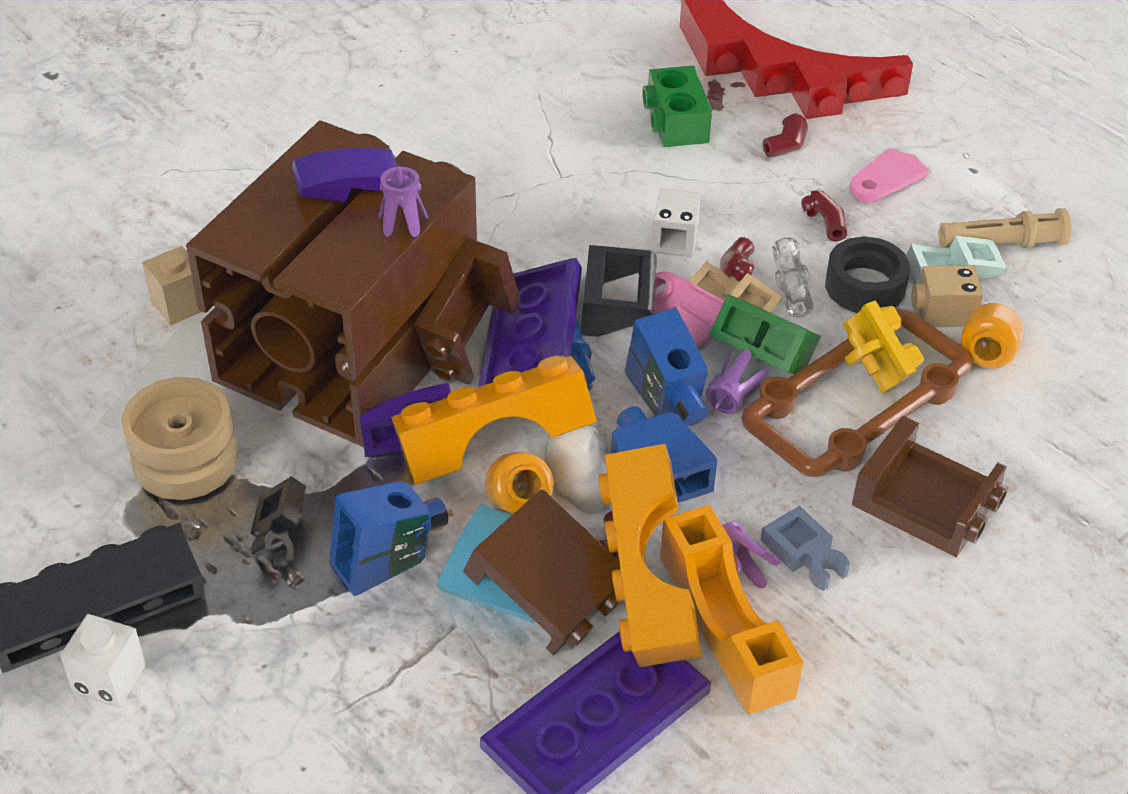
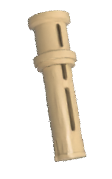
M1058 208L1054 213L1033 214L1031 211H1022L1015 218L940 223L938 230L939 244L941 248H950L955 236L993 240L995 245L1018 243L1023 248H1032L1035 243L1045 242L1067 245L1071 238L1070 215L1066 208Z

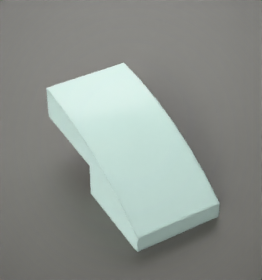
M955 236L950 248L911 244L906 253L910 262V271L916 284H919L923 266L975 265L979 281L1002 275L1006 270V266L994 241L988 239Z

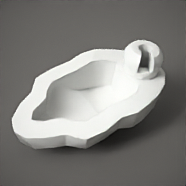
M587 425L553 438L549 435L545 446V463L551 470L554 481L553 487L556 493L570 499L578 508L587 513H597L605 508L600 493L598 475L607 473L604 456L608 454L607 444L592 425Z

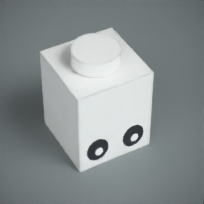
M660 188L653 219L651 251L693 257L699 224L701 193Z
M90 614L86 615L60 654L72 693L119 708L146 667L136 628Z

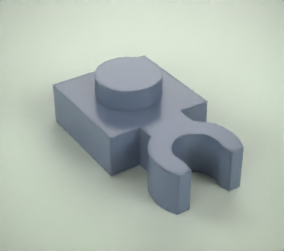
M801 506L762 527L760 540L792 572L805 566L809 570L810 581L818 589L824 591L829 585L830 574L824 569L834 570L841 578H845L848 575L850 566L848 558L842 552L831 549L833 536Z

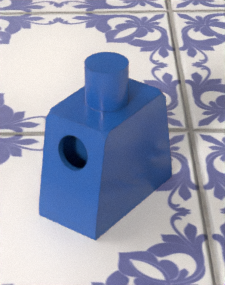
M633 406L619 414L617 418L619 427L612 432L611 453L666 444L672 465L677 502L680 503L714 492L718 460L675 413L666 412L647 418L641 408Z

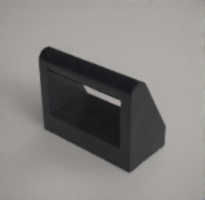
M589 245L581 335L599 337L632 327L635 320L654 314L656 253L650 250ZM639 273L637 302L602 299L603 284Z

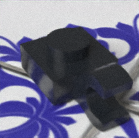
M292 476L260 495L250 534L256 537L251 547L252 555L258 558L271 549L274 554L272 568L276 571L289 564L294 558V547L288 537V532L298 525L303 515L302 502L306 485Z

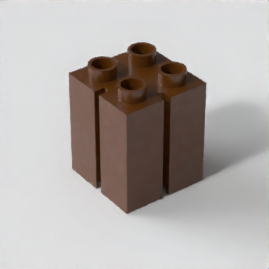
M319 120L186 244L198 310L207 313L213 306L215 307L201 321L212 382L279 411L298 394L299 404L292 410L293 417L363 447L359 417L390 399L412 392L431 370L414 324L465 239L468 237L477 241L476 183L474 176L464 173L451 163L443 161L433 162L402 151L395 158L396 164L400 167L411 168L418 173L421 185L418 193L428 219L424 218L417 202L420 234L418 237H413L409 232L403 208L398 205L393 233L389 237H385L383 233L384 214L381 216V219H378L383 192L351 187L346 202L300 196L292 170L294 159L322 151L344 148L391 150L390 145H387L374 135L366 133L357 134Z

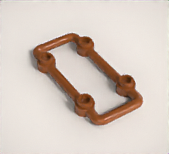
M895 309L901 318V327L952 362L948 365L942 363L927 365L922 371L919 386L857 430L841 428L832 432L829 437L827 451L817 458L810 457L762 418L767 415L773 419H781L791 413L795 408L798 393L843 364L845 357L854 351L849 339H846L788 379L784 377L766 379L761 384L759 398L743 410L742 424L750 434L806 476L821 477L834 469L844 472L852 471L863 462L867 445L895 426L902 415L907 417L927 402L941 405L952 399L955 395L959 379L967 374L972 367V357L964 347L913 312L906 309Z

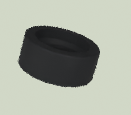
M866 236L849 238L837 244L829 255L825 288L833 301L842 308L858 313L865 304L875 300L880 308L894 306L896 308L906 294L910 276V262L906 254L891 242ZM856 268L873 269L883 273L889 280L877 283L864 282L851 277L845 271Z

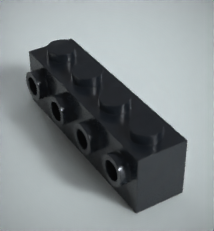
M177 523L169 527L163 525L155 526L143 532L137 539L121 545L107 544L92 551L88 557L69 564H52L42 569L37 576L24 581L1 583L0 669L2 673L64 650L87 614L127 626L205 596L202 575L181 524Z

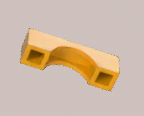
M572 356L546 358L536 368L521 373L517 371L502 373L495 377L492 383L478 388H458L450 392L447 398L431 404L426 402L415 403L404 408L401 414L391 417L407 467L415 485L461 470L463 455L470 439L479 429L494 420L505 417L526 418L542 426L552 438L597 422L583 370Z
M666 444L605 454L607 473L599 474L598 480L603 504L612 505L614 520L605 522V530L610 552L618 551L621 569L612 570V580L617 602L625 600L628 619L619 620L624 652H633L639 667L702 657L695 607L689 589L679 588L663 582L647 568L645 563L646 547L651 534L664 519L679 510L672 465Z
M710 504L664 519L660 558L676 587L689 589L695 607L697 625L746 713L750 715L796 699L803 660L780 621L765 623L751 607L736 571L732 541Z

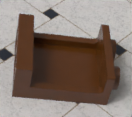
M467 237L414 324L431 371L446 382L453 383L457 380L470 385L474 379L464 347L489 305L513 314L521 300L506 251Z
M902 415L858 473L852 506L957 558L967 541L975 544L980 538L988 520V517L985 516L988 510L996 513L1002 505L1008 492V486L1002 484L1007 466L997 462L987 477L915 443L920 423Z
M543 489L539 490L473 550L463 570L476 585H479L487 576L492 579L550 635L551 641L546 649L552 655H555L565 644L574 649L593 629L594 626L589 620L598 611L606 617L621 602L616 600L612 580V570L621 569L620 561Z

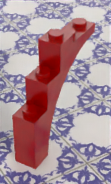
M681 0L679 27L705 76L741 71L754 97L791 92L806 119L842 114L843 105L847 103L908 94L913 62L908 55L865 57L816 51L791 44L761 31L743 20L727 6L724 0Z

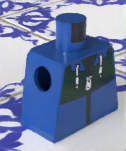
M674 307L635 320L624 371L627 378L654 416L671 412L676 415L678 414L687 426L698 424L709 413L708 408L701 399L708 369L678 309Z
M403 481L336 495L329 564L353 596L362 594L407 571L424 560L429 531L448 524V512L445 504L438 497L423 502L413 488Z

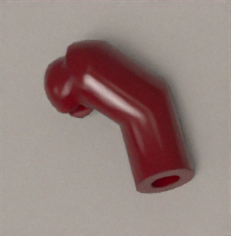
M796 113L785 117L781 124L784 125L782 133L763 139V151L767 157L770 158L795 151L803 146L808 131V124L802 115Z
M812 190L811 195L802 198L801 206L803 211L807 213V216L815 217L820 213L824 218L826 234L829 240L838 242L846 238L847 226L844 210L822 190Z
M739 237L723 254L719 266L720 270L729 278L733 276L740 282L747 273L752 275L755 267L751 261L747 260L755 250L752 241L746 237Z

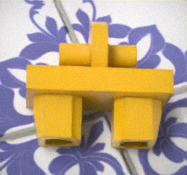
M876 300L869 302L856 315L842 324L848 333L847 338L854 348V351L845 357L846 363L849 367L862 363L869 376L874 378L882 394L894 389L917 371L915 368L924 361L916 345L908 343L902 346L895 332L901 328V318L894 306L880 308Z

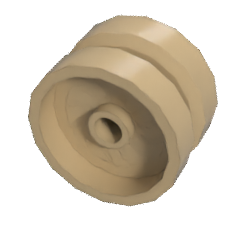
M174 377L159 380L139 390L126 404L121 418L124 435L130 452L135 478L147 492L163 499H191L204 496L219 488L234 473L239 455L233 432L231 412L227 396L216 385L200 378Z

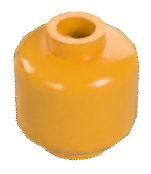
M988 303L981 305L969 314L961 333V346L970 353L973 364L990 369L1003 367L1011 362L1019 351L1023 337V325L1019 316L1011 308L1003 304Z
M512 452L500 456L491 464L485 479L487 497L493 506L500 511L512 515L541 489L552 496L554 485L551 470L545 461L534 454L525 452Z

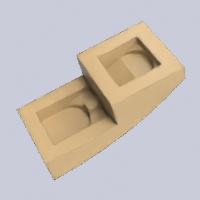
M708 261L688 281L722 300H725L727 294H730L771 313L783 298L782 295L748 273L738 282L732 277L729 278L723 271Z

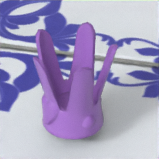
M398 166L390 168L380 178V190L383 191V199L378 219H381V216L384 214L383 233L385 237H389L393 233L399 205L403 208L410 234L413 237H418L420 234L417 202L424 218L428 219L418 193L421 189L419 175L415 170L408 167Z
M749 349L742 351L724 375L731 357V353L728 352L721 372L708 384L706 397L714 410H719L726 414L736 412L737 408L742 406L743 398L760 387L761 384L759 383L768 375L769 369L762 368L743 383H739V379L752 356Z
M731 521L723 524V528L732 541L737 574L741 569L754 585L759 588H765L767 585L766 578L752 559L749 551L759 555L774 566L779 565L781 562L777 557L751 539L740 522Z

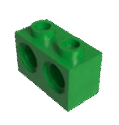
M695 66L649 69L648 85L642 88L643 105L645 109H650L651 128L653 132L659 133L663 147L709 143L712 109Z
M727 294L709 333L710 336L739 350L749 349L752 356L792 374H796L808 366L821 338L819 334L730 294Z

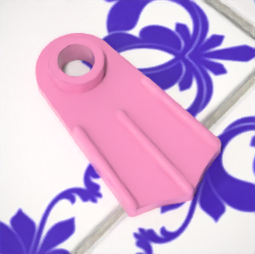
M889 148L851 179L849 188L857 200L864 203H873L925 178L929 169L915 155Z
M662 271L656 273L654 310L659 313L676 307L699 349L714 338L709 333L724 300L671 272ZM666 284L665 289L661 293L656 294L657 288L660 285Z

